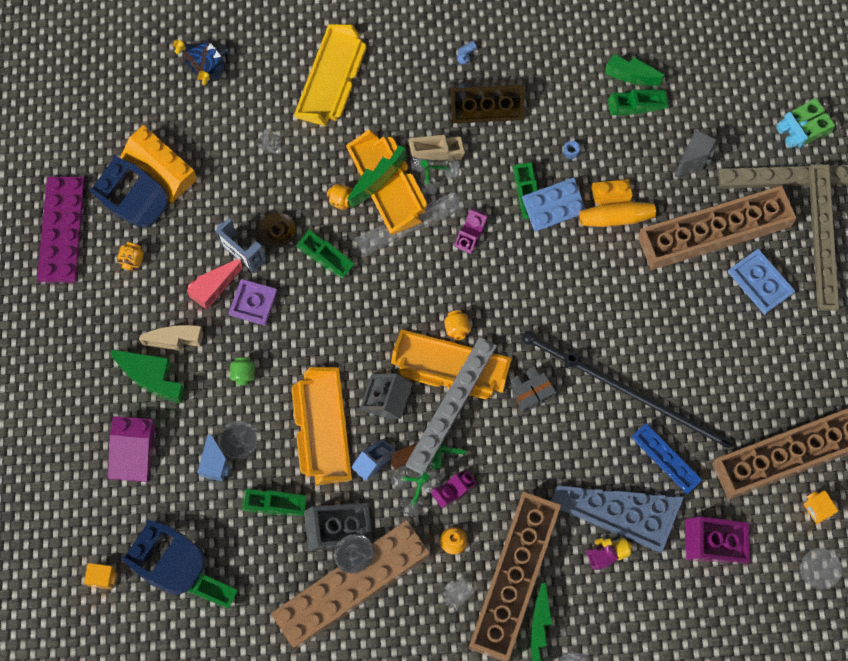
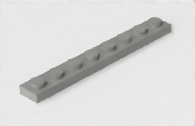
M479 337L408 459L406 467L421 475L426 472L496 350L497 345Z

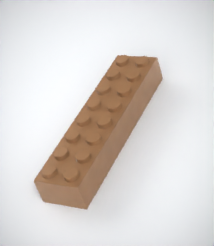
M778 186L641 228L638 239L650 269L655 270L790 228L795 222L796 216L783 187Z
M848 409L716 458L712 465L728 500L848 455Z
M522 492L469 645L470 650L500 661H509L561 507L560 504Z
M407 520L371 544L373 558L365 569L349 573L337 567L271 613L295 651L430 558L429 551Z

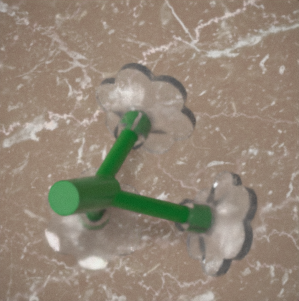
M454 156L445 159L443 165H431L433 160L413 157L410 163L415 167L416 171L422 172L425 170L426 177L421 178L418 183L423 195L435 194L439 188V182L429 176L431 169H442V173L446 175L448 180L458 176L460 163L456 161Z
M404 465L393 470L391 483L397 490L401 491L403 488H407L411 481L417 483L414 497L401 502L403 513L409 514L411 517L424 514L423 504L418 499L420 491L423 489L425 493L429 494L434 488L440 486L439 473L428 468L422 475L418 474L417 478L411 477L410 471Z

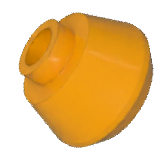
M458 527L447 528L440 537L441 547L449 554L461 553L467 546L465 532Z

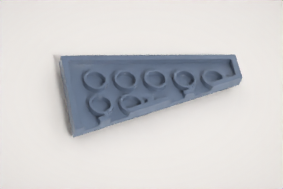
M557 486L551 502L560 504L561 511L662 553L684 497H666L665 495L655 496L645 495L644 493L611 492L599 489L589 490Z

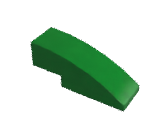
M613 54L605 69V74L636 85L660 86L664 78L663 73L633 57L628 62L616 54Z
M633 89L630 93L613 92L607 99L611 116L642 114L669 107L665 90Z
M532 162L512 166L523 220L530 218L522 196L537 191Z
M310 229L296 245L298 249L315 262L342 279L354 265L345 255L326 240L323 241Z
M246 489L243 491L241 511L304 516L306 496L271 490Z
M201 574L193 587L187 592L229 609L238 590Z

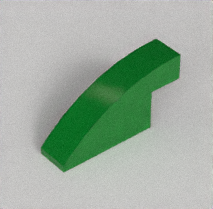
M111 350L110 354L135 384L159 398L182 403L185 389L181 383L167 381L171 363L167 358Z

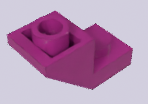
M472 207L464 226L459 231L454 247L471 254L483 232L489 214Z
M467 469L456 473L447 483L434 488L430 493L439 505L444 508L456 502L478 484Z

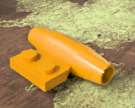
M629 179L592 183L594 200L599 206L581 210L579 213L581 226L610 227L635 224L656 217V208L654 203L630 202L632 191Z

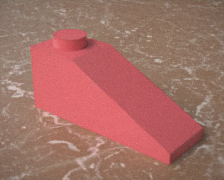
M236 259L193 280L187 290L189 297L208 310L243 269L241 261Z

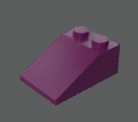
M113 416L109 442L108 479L148 482L156 424L152 419Z
M707 517L685 519L686 560L750 563L748 522Z

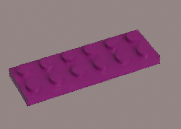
M47 177L37 281L39 283H76L85 190L84 177Z

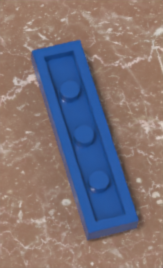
M647 423L632 435L631 438L686 494H689L702 481Z

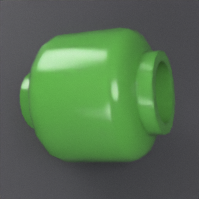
M235 358V361L230 363V379L236 381V385H248V381L255 379V363L250 361V358Z

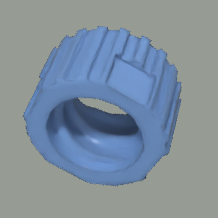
M576 141L567 142L564 145L563 154L568 159L578 157L580 153L579 144ZM574 147L576 151L569 152L568 149Z

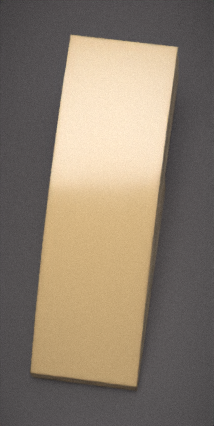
M445 135L409 138L408 140L412 157L439 161L462 160L465 153L461 136L445 138Z
M170 326L140 335L139 340L145 346L180 351L182 344L201 347L204 332L201 326Z

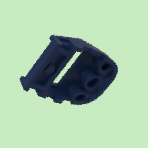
M114 155L112 157L114 159L92 188L90 187L89 190L118 218L140 228L153 225L168 205L169 198L166 189L147 171ZM131 170L140 178L120 205L116 206L109 201V198Z
M147 519L146 526L125 557L122 556L121 559L151 586H156L170 594L178 595L187 592L193 587L205 568V553L188 536L169 526ZM165 534L174 539L150 573L143 567Z

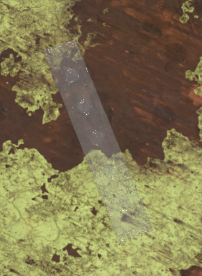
M455 192L429 203L425 208L426 212L419 215L422 223L394 235L390 234L386 224L356 237L355 242L362 255L365 256L463 210V206Z

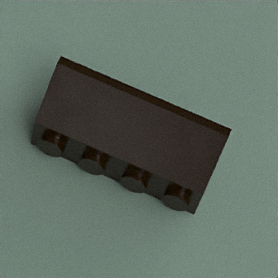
M522 79L450 82L452 124L524 120V83Z

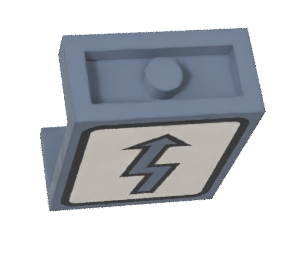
M230 218L218 225L216 233L221 245L236 259H239L252 273L266 261L262 246L258 242H255L245 252L232 240L237 234Z

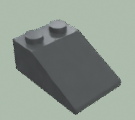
M368 503L313 506L304 511L309 551L340 548L345 542L358 538L373 543Z

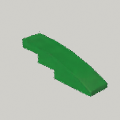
M399 145L390 159L382 157L374 171L365 170L347 197L351 207L354 208L373 195L397 172L407 158L404 147Z
M541 583L533 611L530 641L531 661H541L539 649L546 648L547 646L544 627H550L552 624L546 583Z

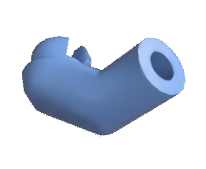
M473 41L459 48L457 60L460 64H466L469 61V53L477 49Z

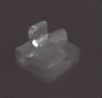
M264 129L263 135L259 136L262 141L261 144H258V147L262 150H267L271 154L278 153L280 136L271 129Z

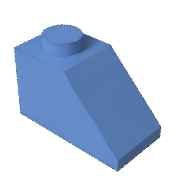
M207 435L197 473L200 477L224 482L225 476L227 477L229 474L230 465H228V461L212 435Z
M381 439L363 450L351 468L360 477L367 480L375 475L392 458V453L396 452V450L384 439Z

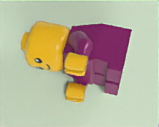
M599 538L594 541L597 548L585 550L591 568L599 570L610 566L616 560L629 557L632 544L625 538L611 541L610 538L605 540Z

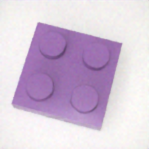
M241 279L229 315L266 326L278 292L277 289Z

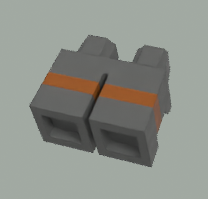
M536 367L526 371L529 380L525 383L520 375L510 379L513 389L512 395L516 399L522 414L537 407L538 404L541 405L555 398L556 391L545 374H540Z

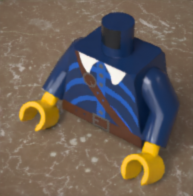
M178 39L174 41L172 47H176L175 53L180 54L184 52L185 62L195 73L197 80H200L204 86L209 82L220 80L225 68L222 57L229 53L224 44L215 49L210 42L186 44Z

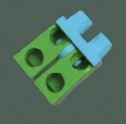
M817 98L792 112L785 114L784 119L777 124L776 129L780 134L787 131L790 133V136L786 137L785 140L789 148L795 146L801 148L815 139L830 135L835 124L828 114L824 113L825 110Z

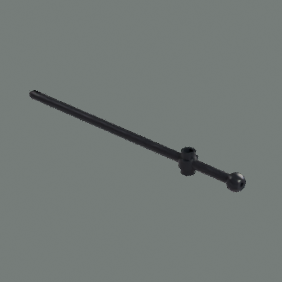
M525 331L521 339L525 345L533 344L563 360L566 368H578L726 448L731 447L728 444L732 445V442L579 361V356L576 353L569 352L566 354L536 338L533 331Z

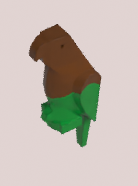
M418 441L407 448L392 453L391 464L395 470H400V467L406 465ZM441 445L429 466L434 470L440 469L442 453L465 454L466 450Z

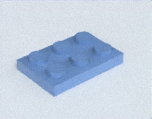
M574 178L522 196L534 232L579 216L580 211L585 210Z
M759 249L728 270L731 277L764 315L795 293V290Z

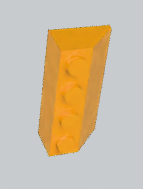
M144 125L129 137L120 156L121 159L151 174L166 189L170 204L198 180L195 171Z

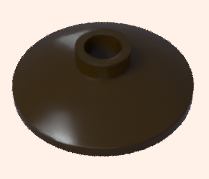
M277 212L271 213L262 219L259 224L258 233L264 244L269 247L280 248L288 245L293 240L296 227L291 217ZM281 231V234L275 235V232Z

